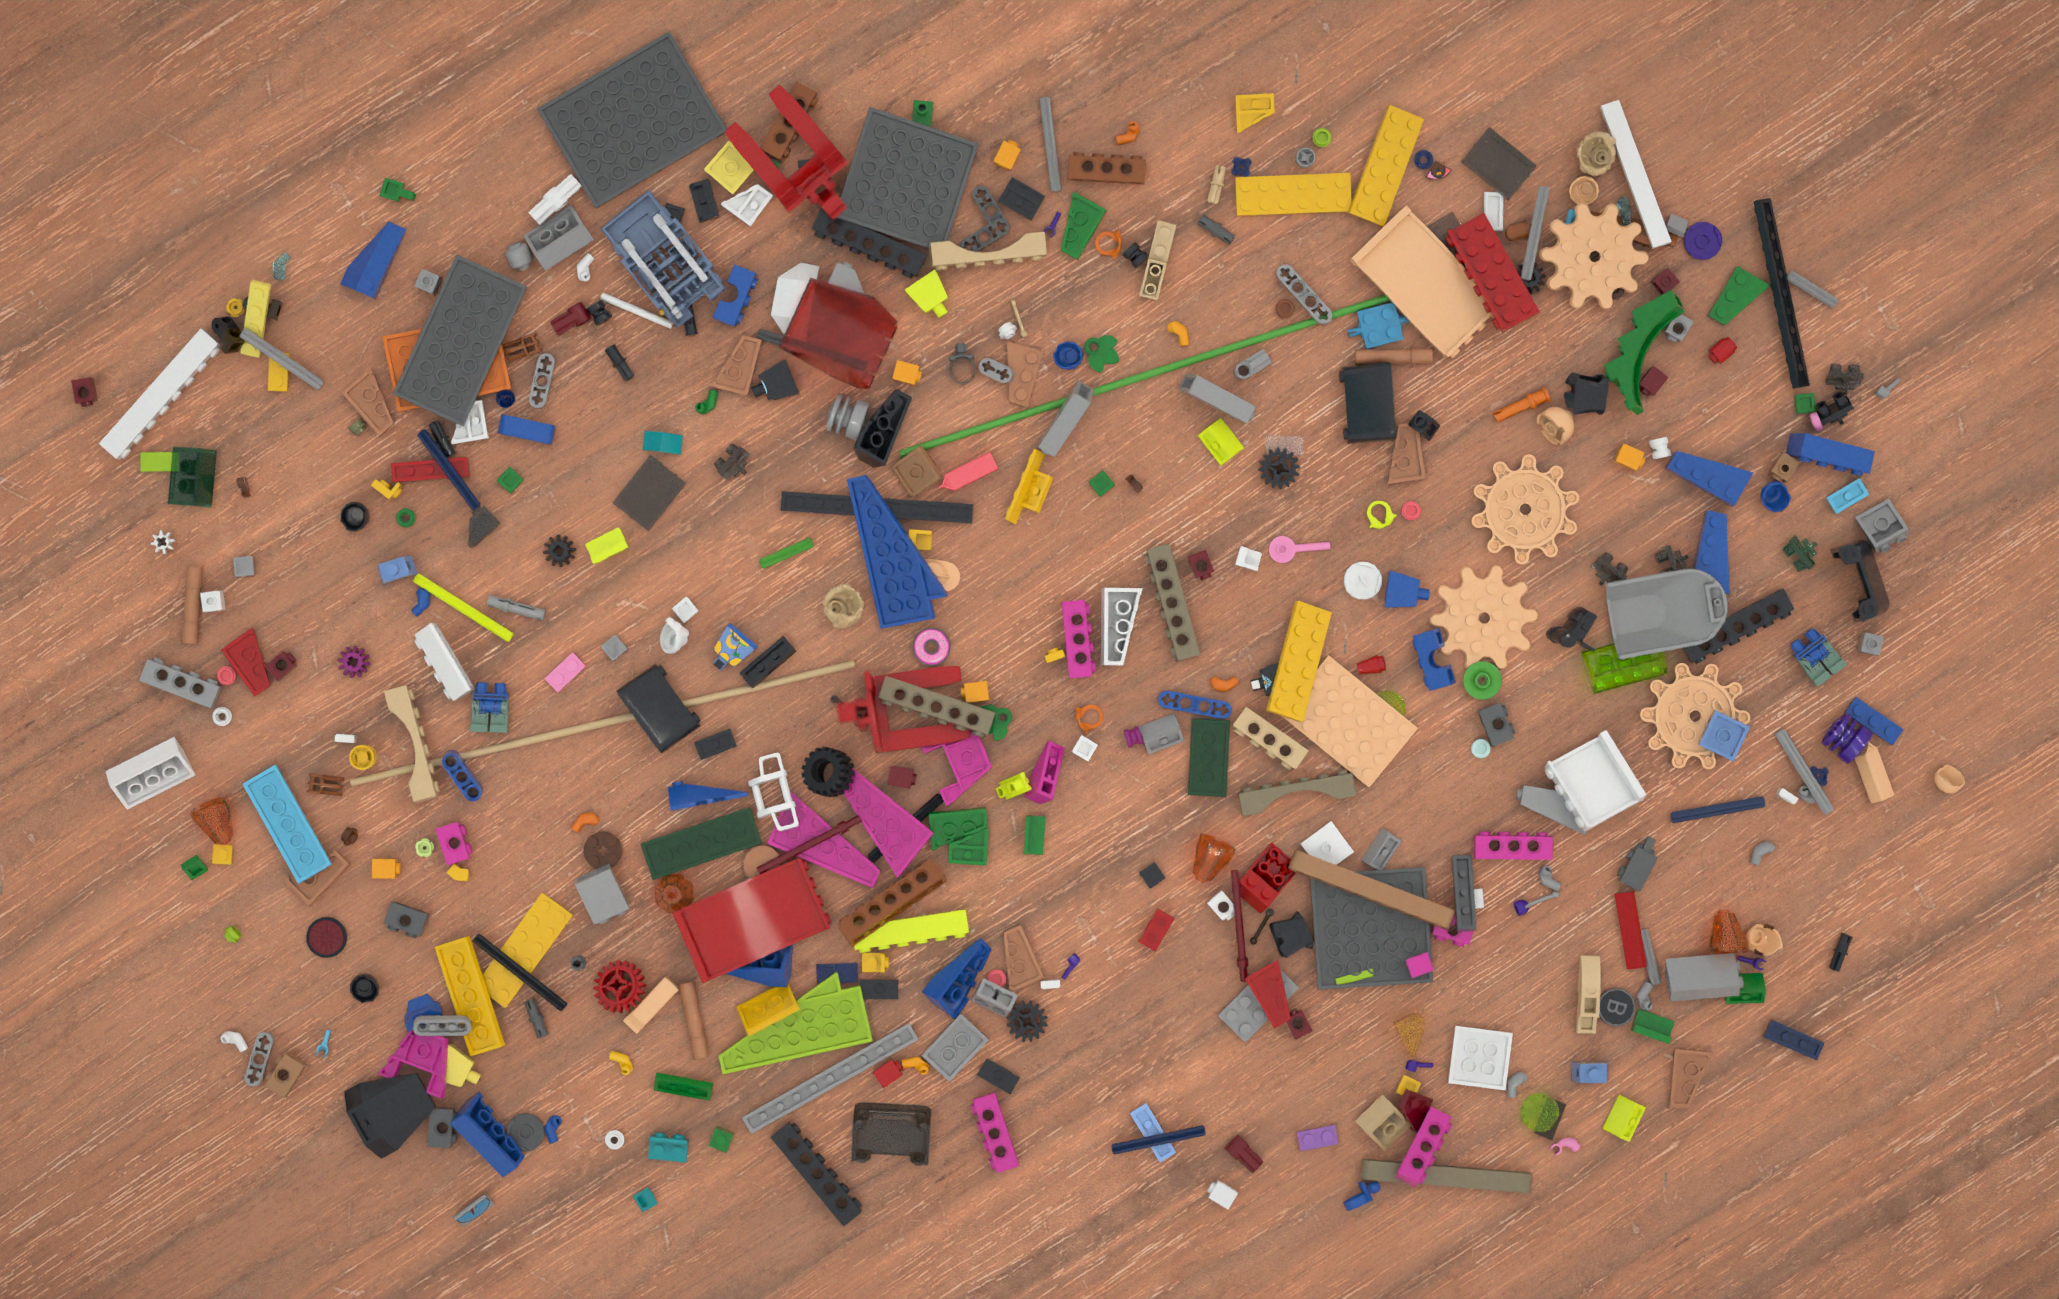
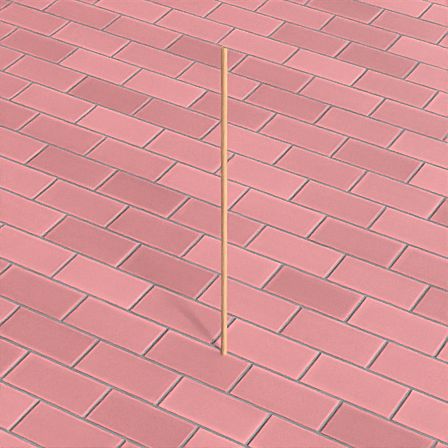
M854 660L763 681L754 688L746 685L683 700L682 702L687 708L856 667ZM632 713L459 754L463 760L636 719ZM448 756L446 761L453 763L456 762V759L453 756ZM443 757L429 760V763L432 762L434 767L441 766ZM415 764L350 779L351 786L411 773L414 770Z

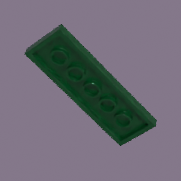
M749 807L641 843V847L652 880L762 844L751 808Z

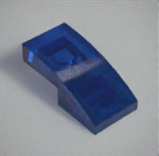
M858 963L816 964L817 983L822 982L834 972H838L840 983L858 982Z

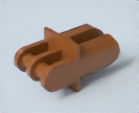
M1526 219L1510 224L1505 230L1506 239L1512 242L1528 240L1531 223L1527 224Z
M537 333L502 344L503 348L519 343L522 344L505 351L507 355L524 350L523 353L507 358L508 362L542 352L538 345L540 342L535 337ZM530 338L531 343L526 344L525 339ZM533 346L534 351L529 352L528 347Z
M309 773L310 782H308L309 790H307V793L333 796L343 795L342 792L326 791L325 787L343 789V785L326 783V780L344 781L345 777ZM316 777H321L320 783H316ZM315 785L320 786L319 791H315Z

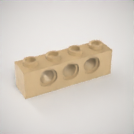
M1246 706L1232 724L1235 727L1234 732L1241 737L1247 735L1251 738L1249 741L1257 748L1260 745L1266 749L1265 753L1273 759L1275 757L1281 759V765L1288 770L1291 768L1296 770L1309 751ZM1251 723H1256L1259 726L1256 734H1251L1248 731ZM1267 734H1272L1275 738L1274 743L1271 745H1267L1264 742V737ZM1283 745H1287L1290 748V753L1287 756L1280 754V748Z

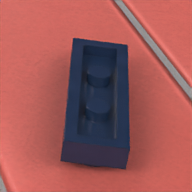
M1770 1020L1763 1036L1814 1060H1818L1825 1044L1773 1020Z

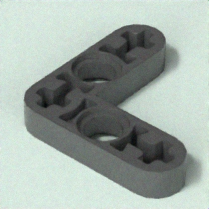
M977 186L973 190V199L988 225L963 239L960 243V247L964 248V243L971 244L974 242L972 238L976 237L980 247L977 248V245L972 246L971 249L974 252L982 250L1009 232L1008 221L985 186ZM977 191H985V199L987 201L991 199L992 202H988L983 207H981L980 204H983L984 202L981 198H976V196L978 195ZM988 206L996 208L997 212L994 216L986 214L985 210ZM997 223L1005 224V231L1001 232L999 230L995 232L997 237L993 238V234L988 228L992 227L995 230L998 227ZM982 232H987L990 235V240L986 243L979 240V235Z

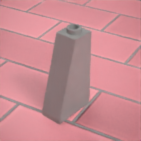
M1186 373L1178 389L1240 422L1248 423L1255 415L1254 409L1256 406L1198 375Z
M1077 380L1039 442L1038 447L1044 454L1056 456L1090 405L1094 389Z
M1522 785L1521 789L1518 788L1516 800H1519L1520 805L1574 831L1586 834L1582 828L1577 826L1575 822L1576 817L1572 811H1568L1565 806V799L1556 790Z

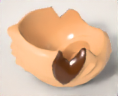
M1756 924L1747 931V945L1749 950L1755 954L1769 956L1783 948L1778 931L1771 925Z

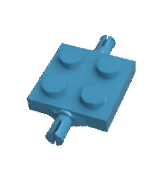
M1389 303L1357 311L1358 327L1348 329L1347 331L1348 333L1355 331V333L1348 334L1349 338L1360 335L1364 340L1365 348L1368 349L1403 340L1401 327L1403 323L1409 321L1405 320V316H1399L1395 305Z

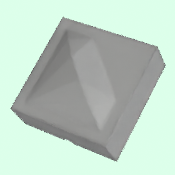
M254 556L233 558L235 577L255 575Z
M616 634L601 646L612 661H615L628 650Z

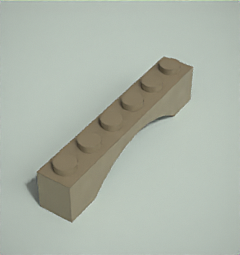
M1347 770L1337 771L1335 776L1330 777L1326 773L1317 775L1318 779L1310 780V777L1298 778L1299 782L1291 783V780L1279 782L1280 786L1272 787L1271 783L1260 785L1261 789L1253 790V787L1241 789L1242 792L1238 793L1242 816L1262 813L1274 800L1295 791H1319L1336 799L1356 796L1353 774L1348 773Z

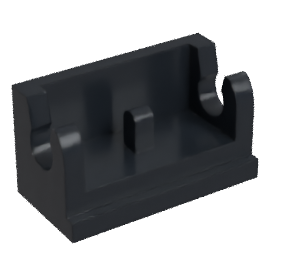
M705 179L690 184L689 187L699 223L720 218L710 180Z

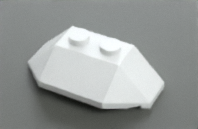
M799 263L778 277L771 316L785 337L806 341L820 266Z

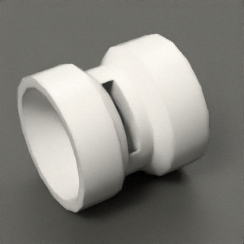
M1668 437L1649 441V445L1653 450V460L1671 456V451L1667 448L1669 443Z

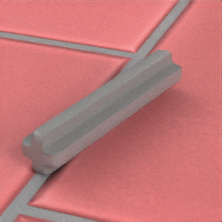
M1791 271L1787 275L1789 282L1829 307L1834 308L1839 300L1796 272Z
M1644 928L1641 929L1647 964L1646 968L1650 983L1656 985L1661 983L1649 932L1648 929Z

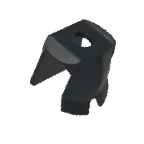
M1572 372L1565 381L1566 384L1571 386V391L1564 393L1567 408H1573V414L1596 412L1602 415L1606 410L1609 386L1606 377L1603 374L1590 377Z
M1298 911L1294 913L1291 919L1269 924L1281 957L1287 958L1303 947L1313 949V940L1304 917Z

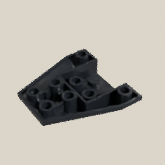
M418 1073L361 1082L344 1092L346 1111L364 1145L381 1159L397 1151L433 1111L436 1105L431 1096L426 1093L427 1089Z

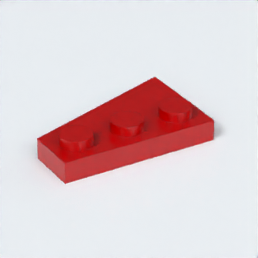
M253 627L221 649L254 697L271 686Z
M1278 959L1245 978L1274 1029L1291 1019Z

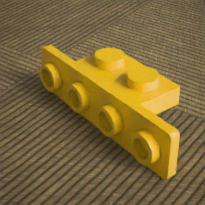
M1034 449L1028 458V465L1021 475V482L1015 490L1014 499L1006 512L1005 520L1013 524H1017L1023 507L1037 513L1042 508L1053 481V477L1038 471L1045 456L1043 452Z

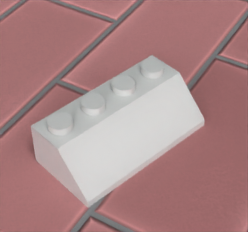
M431 623L415 634V644L419 650H424L426 654L424 659L429 666L432 665L436 672L433 674L439 683L442 682L445 686L443 691L448 699L452 698L453 701H456L475 690L437 623Z
M173 737L107 770L106 775L109 786L128 810L195 776V772L183 748Z

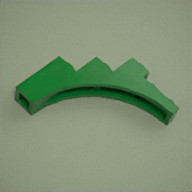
M1672 290L1631 311L1634 317L1632 322L1636 329L1618 338L1620 343L1618 348L1622 356L1604 365L1607 371L1605 372L1607 380L1618 387L1621 394L1626 398L1624 401L1626 408L1636 415L1644 412L1640 399L1639 382L1645 356L1659 333L1672 320L1685 312L1679 296Z

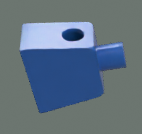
M1389 571L1384 607H1416L1417 599L1428 601L1430 589L1419 588V579Z

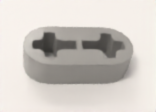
M984 358L979 364L980 372L996 381L1010 383L1014 379L1015 373L1013 369L994 359ZM990 363V366L994 367L995 370H987L985 364ZM999 370L1003 372L1008 370L1007 374L1009 377L1003 380V375L999 374Z

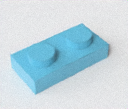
M1860 478L1826 497V500L1833 512L1838 514L1868 496L1869 493Z

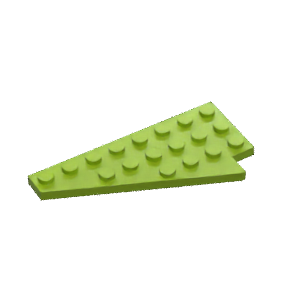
M834 972L796 999L800 1010L751 1036L745 1035L720 1053L719 1061L722 1074L873 1042L861 986L857 985L841 989L838 972Z

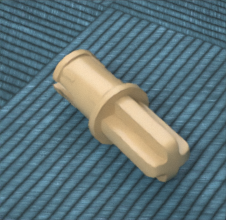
M1215 165L1213 179L1209 183L1211 187L1207 200L1211 204L1219 203L1221 190L1224 188L1223 181L1227 171L1226 167L1221 166L1220 168L1219 165Z

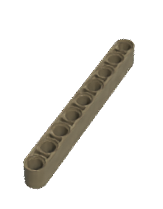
M1362 1159L1361 1179L1405 1183L1395 1178L1403 1162ZM1412 1163V1166L1416 1169L1422 1167L1421 1163ZM1432 1164L1431 1168L1427 1166L1424 1171L1427 1176L1423 1185L1531 1193L1532 1173L1435 1164Z

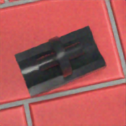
M1839 391L1832 396L1835 401L1834 403L1827 405L1826 401H1821L1816 404L1817 414L1823 425L1828 422L1832 424L1836 421H1839L1840 425L1844 424L1842 418L1848 415L1847 412L1854 409L1849 398Z

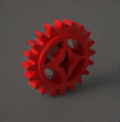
M617 960L616 966L614 963L609 962L610 968L608 969L603 966L604 973H597L600 979H594L598 983V986L593 987L595 991H598L594 997L600 999L598 1004L604 1005L603 1008L606 1010L610 1009L612 1013H615L617 1010L622 1014L623 1009L630 1012V1005L636 1008L635 1001L642 1002L639 995L645 994L641 990V988L646 987V984L641 982L645 977L639 975L642 971L639 968L635 969L636 965L633 963L629 965V962L626 960L623 962V965L621 961ZM623 973H628L632 978V982L626 981ZM607 992L614 993L616 1001H612Z

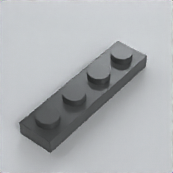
M1452 855L1456 931H1476L1472 856Z

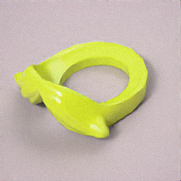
M1374 501L1369 505L1366 512L1371 523L1369 528L1382 529L1390 525L1397 516L1392 513L1390 506L1384 501ZM1380 504L1386 508L1385 524H1382L1372 516L1371 509L1373 506Z

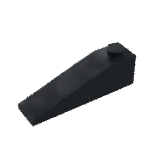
M898 389L891 393L859 432L853 448L859 460L873 468L886 465L912 397Z

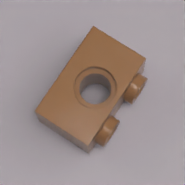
M288 1052L284 1056L281 1054L275 1062L277 1067L274 1072L270 1071L265 1078L267 1083L264 1087L282 1098L288 1096L307 1066L306 1063ZM281 1069L288 1071V1079L280 1077Z

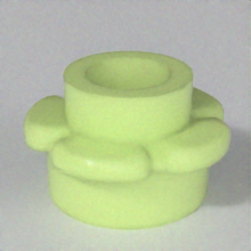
M423 838L415 845L416 853L421 857H429L434 850V844L429 839Z

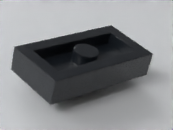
M731 728L694 742L701 760L737 747Z
M860 979L863 999H898V980Z
M986 1058L977 1074L1011 1094L1020 1079L1019 1076Z

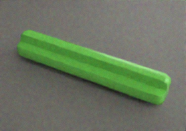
M807 538L761 558L759 563L762 568H767L813 548V542L811 538Z

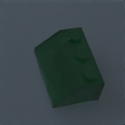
M173 447L168 504L212 508L217 450Z

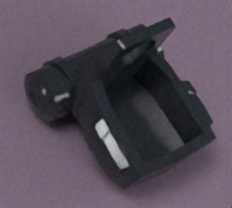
M1576 607L1568 614V620L1562 627L1554 626L1546 631L1547 638L1553 643H1559L1563 647H1573L1577 643L1585 649L1595 652V649L1584 643L1583 639L1594 624L1597 615L1583 607Z

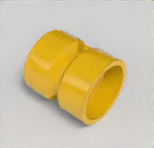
M359 745L351 750L349 760L354 768L367 770L376 764L378 755L372 746Z

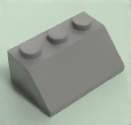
M572 205L523 235L545 271L594 240Z

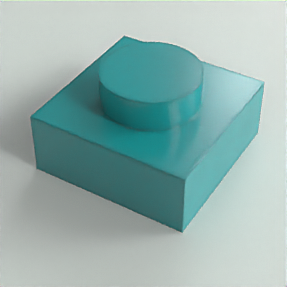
M648 1187L633 1195L642 1212L658 1204Z

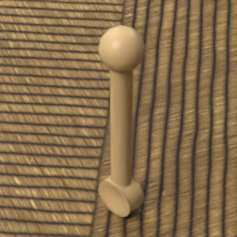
M1012 299L1011 303L1021 330L1020 336L1025 338L1028 333L1024 330L1015 300Z

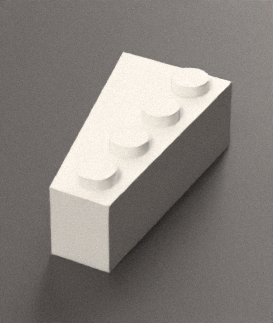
M1143 588L1101 589V665L1124 664Z

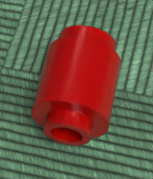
M1729 337L1722 338L1708 350L1710 353L1708 357L1714 364L1719 363L1721 365L1735 353L1737 346Z

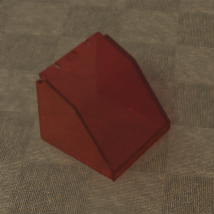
M810 278L779 346L825 374L858 389L867 390V388L870 389L875 378L869 372H878L883 359L877 356V354L885 356L891 342L884 339L885 337L893 338L897 330V320L873 296Z

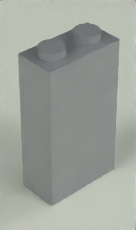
M1735 953L1665 959L1664 970L1670 1002L1739 996L1740 988H1743V978L1738 974L1740 962L1736 960Z

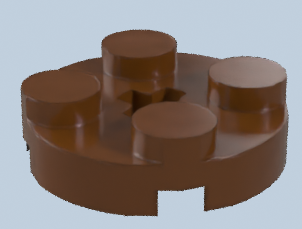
M597 832L589 837L584 845V857L588 864L596 869L610 864L612 868L622 857V844L610 832ZM601 845H604L606 849L608 848V852L605 853V856H602L601 853H598V849L601 848Z

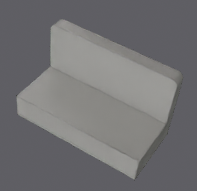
M1175 714L1139 726L1148 754L1184 742Z

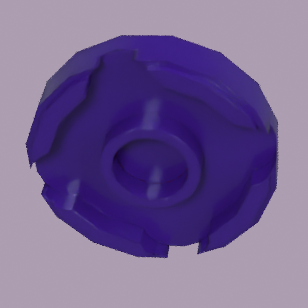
M1697 222L1685 232L1683 239L1684 248L1694 259L1708 260L1719 252L1722 245V235L1716 226L1708 222Z

